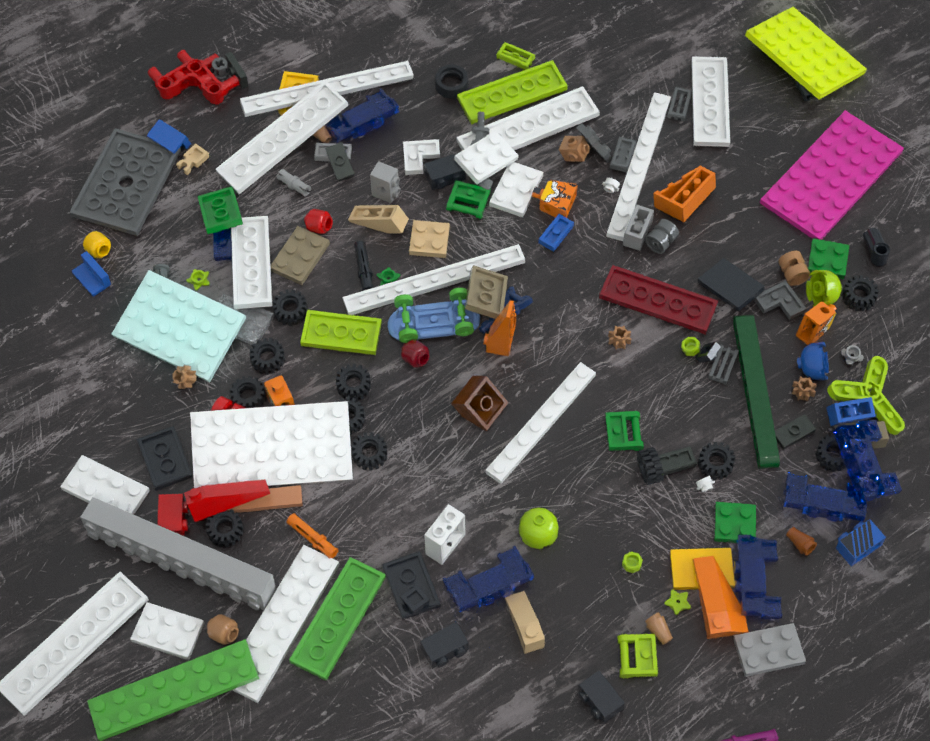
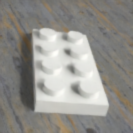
M83 455L60 486L63 491L87 503L94 497L133 515L150 491L149 487Z

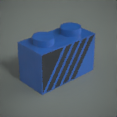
M869 519L865 523L862 521L858 523L849 534L847 532L843 533L838 538L836 549L852 567L882 546L886 537Z

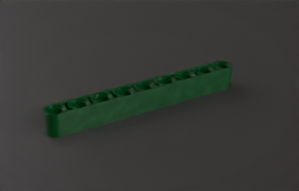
M754 315L734 316L733 327L737 350H739L738 356L758 469L779 468L780 457Z

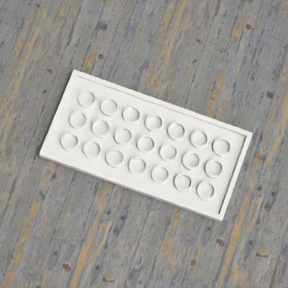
M348 401L190 412L194 488L205 485L263 479L266 480L268 486L353 480Z

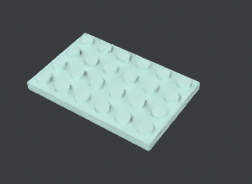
M148 270L113 330L112 335L176 367L189 365L192 371H196L197 377L210 383L247 317L234 309Z

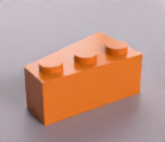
M702 166L695 168L683 175L681 180L669 183L668 187L660 192L658 190L654 192V207L685 222L716 188L715 173Z

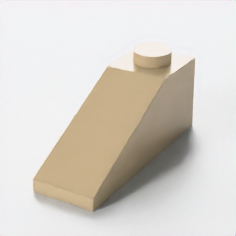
M399 205L355 206L348 220L351 223L384 233H402L409 219Z
M525 592L506 596L505 600L524 653L544 648L545 638Z

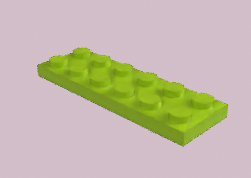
M552 60L457 94V99L472 125L478 121V112H484L485 119L566 91L568 85Z

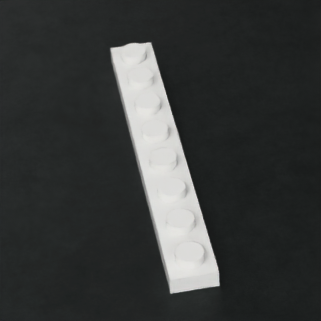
M580 362L486 469V474L502 484L592 381L596 372Z

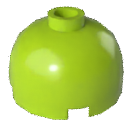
M814 270L810 273L809 276L812 277L806 283V294L809 302L813 301V306L820 302H824L827 305L835 303L842 291V285L838 276L829 270Z
M538 507L524 513L519 523V535L524 544L531 548L542 549L544 546L552 545L557 539L559 526L557 518L551 511Z

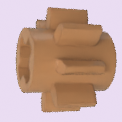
M615 326L614 332L609 331V344H613L615 349H625L626 343L631 344V331H627L625 326Z
M189 365L177 366V370L173 373V383L179 384V389L192 388V384L196 381V371H192Z
M801 376L799 382H793L792 394H796L798 400L808 401L809 396H815L816 391L814 389L816 383H812L810 377L803 378Z

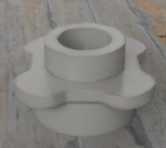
M851 345L841 351V355L845 357L846 364L853 365L857 361L862 362L864 359L858 346Z

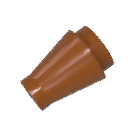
M795 527L790 528L786 534L801 554L809 555L817 545L813 537L797 530Z

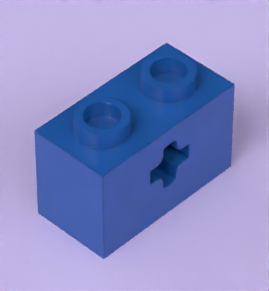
M872 397L834 403L826 407L830 426L864 421L876 416Z

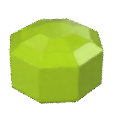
M687 337L682 341L681 348L686 356H695L700 352V342L696 337Z
M629 552L624 555L622 566L625 571L635 573L641 569L642 558L639 553Z

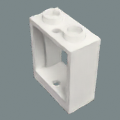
M449 504L424 535L427 556L442 565L465 536V515Z

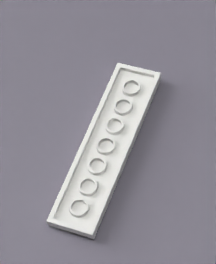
M323 81L217 167V173L230 186H233V189L238 194L242 193L348 106V102L329 83Z
M582 86L484 127L490 129L489 134L497 131L513 150H517L598 117L599 110ZM472 131L457 137V142L462 151L468 148L472 141L475 140L476 134L472 133Z
M303 545L246 639L260 679L235 688L233 691L256 703L259 702L339 567V561L332 558L329 559L326 555Z
M119 572L0 681V693L25 716L149 600L148 597L125 575Z

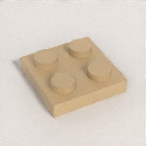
M413 220L409 255L446 258L450 223Z

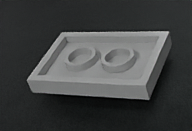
M794 623L734 635V643L745 677L806 663Z

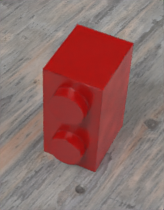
M183 494L159 495L157 524L184 536L185 531H188V520L185 519V513L189 511Z

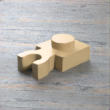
M194 144L183 155L184 159L180 160L176 165L179 170L186 166L184 173L188 175L193 166L198 168L210 156L206 150Z

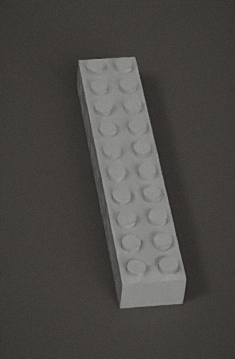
M92 497L80 517L88 536L92 539L104 540L107 545L113 548L116 546L120 547L125 553L129 555L136 554L147 563L154 562L163 570L169 571L170 569L184 579L187 577L193 579L200 586L207 585L218 594L225 593L230 595V598L234 601L246 602L248 606L255 610H265L276 591L272 574Z

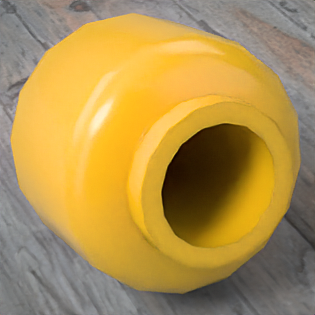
M94 231L85 237L83 247L92 257L98 259L109 253L111 243L105 235Z

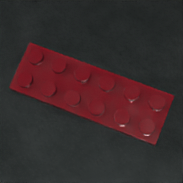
M612 265L599 295L600 299L705 335L718 305V300Z

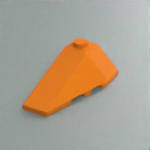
M514 301L508 302L490 326L489 334L485 333L483 344L486 345L487 353L509 356L516 327Z

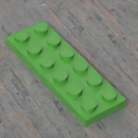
M350 557L290 657V663L326 681L384 582L386 574Z

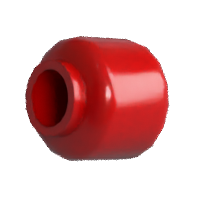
M319 209L310 210L304 218L307 230L314 233L325 234L331 229L333 224L330 214Z

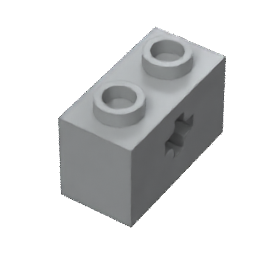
M378 161L370 174L372 196L392 203L393 199L399 196L401 190L399 188L400 177H398V169Z
M636 205L624 233L623 246L641 250L653 221L654 210Z

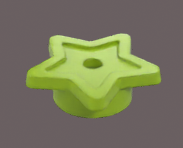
M194 269L191 277L186 281L193 284L195 290H198L201 286H209L210 282L207 280L209 271L203 272L202 270Z
M671 590V598L664 603L670 606L675 615H678L684 609H691V605L687 602L688 592L679 594L675 590Z

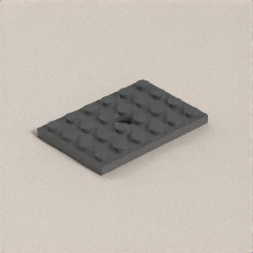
M115 128L69 212L71 217L138 236L181 149L179 148L173 154L150 138ZM127 178L133 180L132 185L129 187L119 185L121 180H126Z

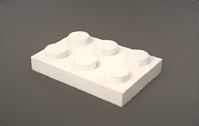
M494 131L456 154L454 160L476 184H479L516 161L519 155L497 131Z
M515 162L507 166L489 202V206L523 218L533 198L534 187L539 186L543 172Z
M147 602L131 636V641L189 660L205 623L204 620Z

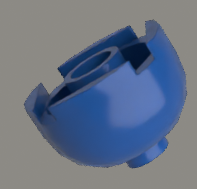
M824 342L807 345L802 350L801 357L797 358L798 368L802 369L804 375L812 380L828 379L825 373H829L828 353L823 352L822 347H826Z

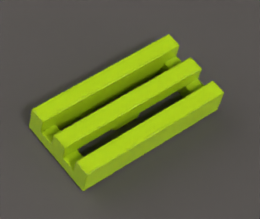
M504 42L497 53V58L526 70L529 69V65L531 66L532 60L534 61L535 54Z

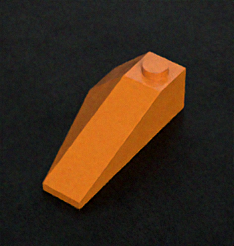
M714 556L693 558L707 639L748 633L745 612Z

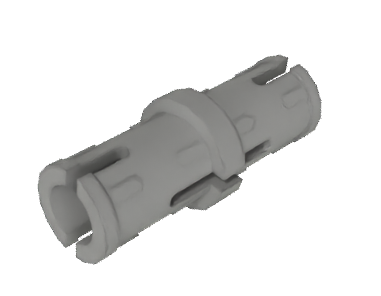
M284 169L278 172L283 176L277 174V179L287 184L288 188L295 189L303 196L309 194L306 189L311 191V187L300 181L299 177L291 175Z

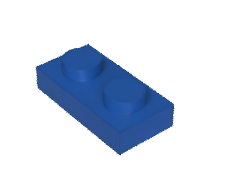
M558 214L541 235L538 243L554 252L574 227V222Z

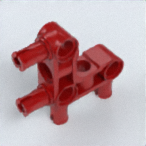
M181 50L177 54V58L183 65L164 76L156 67L148 70V75L155 82V87L163 99H171L190 86H198L203 96L210 103L220 104L223 102L224 96L228 94V91L240 85L235 75L221 82L209 70L212 68V61L219 58L216 53L204 60L192 59L185 50Z

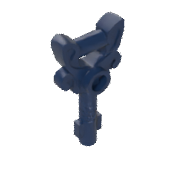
M513 286L509 287L506 291L504 308L510 300L517 302L514 303L516 315L520 314L521 309L533 303L530 296L521 297L516 294ZM490 318L485 320L479 328L480 332L485 334L489 331L490 326L496 319Z

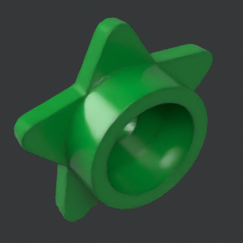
M390 267L383 270L382 273H377V277L381 280L380 286L395 282L401 276Z

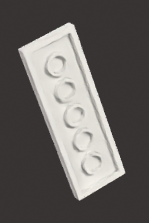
M692 57L694 146L729 147L727 57Z
M268 216L242 218V225L231 228L234 309L272 306Z

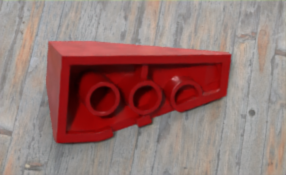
M265 479L205 485L184 493L194 522L271 494Z

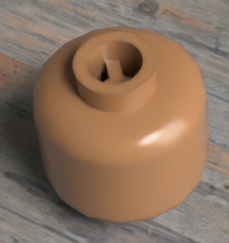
M217 615L210 619L207 624L209 638L222 645L233 642L238 636L239 630L236 621L225 615Z

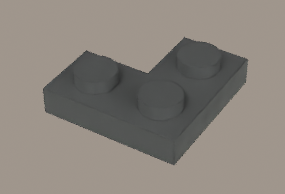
M582 123L579 124L576 128L580 134L609 163L612 160L610 148L605 143L601 145L598 142L600 138L589 125L585 127Z
M787 281L763 291L753 299L763 314L780 306L789 320L806 312V307Z

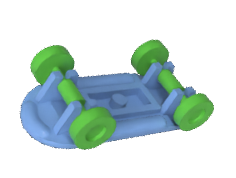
M465 288L451 290L449 293L450 302L412 306L413 298L411 295L402 294L394 298V305L398 310L393 312L388 320V331L393 338L403 343L414 339L419 340L452 335L468 336L479 327L480 314L465 309L467 289Z

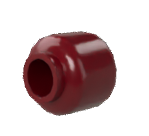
M410 340L403 345L401 357L412 367L418 368L428 362L430 357L429 349L418 340Z

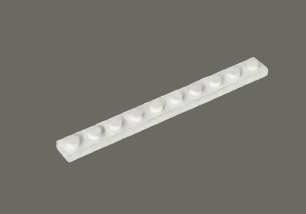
M404 61L240 98V104L245 117L294 106L323 81L329 83L340 95L410 80L413 79V72L409 62Z
M655 92L653 94L607 231V237L620 241L624 239V233L636 207L671 101V96Z
M518 244L343 297V302L348 315H354L394 303V298L402 294L414 297L469 280L470 270L473 265L497 272L525 263V257Z

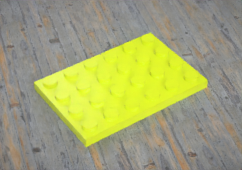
M794 7L747 30L745 34L749 40L817 99L825 97L864 75L867 70Z

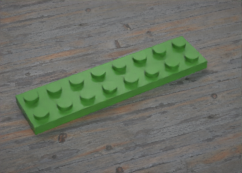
M245 639L87 700L97 737L102 741L260 678L248 642Z

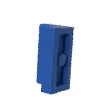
M160 119L147 134L148 138L173 154L177 152L180 146L188 149L191 145L187 136Z
M86 251L81 254L83 263L73 269L72 273L92 296H95L109 287L111 282L108 274Z

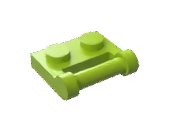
M624 634L617 637L621 654V669L619 670L621 678L658 675L655 634ZM629 643H634L636 668H630Z

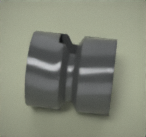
M661 219L645 237V243L655 253L662 254L670 246L669 243H672L679 236L678 228L671 221Z

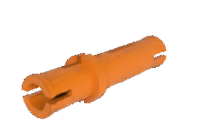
M293 513L289 516L286 523L312 543L314 549H319L329 559H333L337 555L339 550L329 543L324 535L317 533L296 514Z

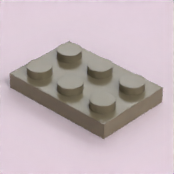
M297 226L271 264V272L303 285L329 246L330 241Z
M473 265L470 270L465 309L496 319L504 309L508 276Z

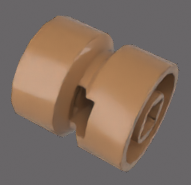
M791 251L781 256L778 263L790 286L800 285L810 278V272L806 264H804L805 261L799 251Z

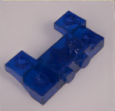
M381 88L378 93L372 96L367 95V102L342 113V118L337 114L325 124V127L337 142L349 136H352L354 139L363 136L373 129L379 128L384 124V119L399 113V105L393 98L386 95Z
M876 420L859 421L856 425L838 426L833 431L859 502L899 494L902 491L896 473H882L871 442L879 441L882 435Z
M788 471L783 507L802 510V514H807L813 518L823 517L830 521H842L843 518L864 522L867 510L868 486L858 487L847 483L846 491L812 484L807 485L808 475L799 476Z
M738 535V559L734 561V573L738 574V580H735V592H739L741 616H761V619H782L781 597L765 596L766 578L764 562L778 561L777 540H765L752 535Z
M513 546L512 549L504 553H497L501 564L468 578V582L461 570L453 576L442 578L459 612L476 605L478 607L482 605L488 606L495 599L510 596L515 591V587L534 579L530 566L522 558L516 546Z

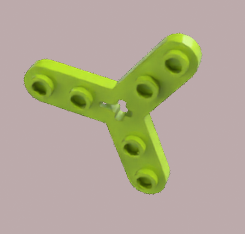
M874 356L869 360L862 382L835 380L828 386L829 396L836 401L845 402L872 397L875 415L880 422L885 421L886 429L889 433L897 435L905 428L903 419L881 393L888 370V364L882 357Z

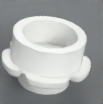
M607 178L602 183L605 186L604 190L609 193L619 191L620 183L615 179Z
M710 476L696 482L697 490H702V493L709 491L713 488L712 484L715 481H712Z

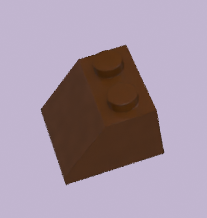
M472 376L451 404L463 418L487 431L509 402L487 376Z

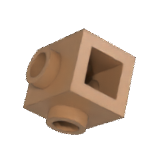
M565 136L559 147L564 160L572 162H584L590 150L584 136Z

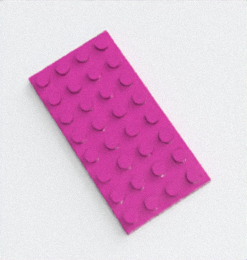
M845 110L761 198L760 204L812 239L822 240L898 158L904 148Z

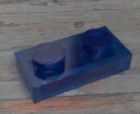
M231 228L213 233L215 261L232 260Z

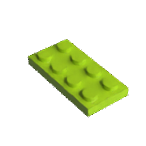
M307 310L300 343L301 346L376 355L382 319Z

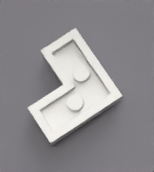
M439 139L403 142L405 175L423 174L422 159L440 158Z

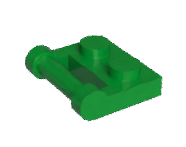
M456 180L446 210H455L482 219L491 189L486 190L483 187ZM455 201L477 205L478 209L457 204Z
M639 411L605 413L609 451H640L644 449V443L641 441L639 420L641 418ZM626 420L631 421L633 441H628Z

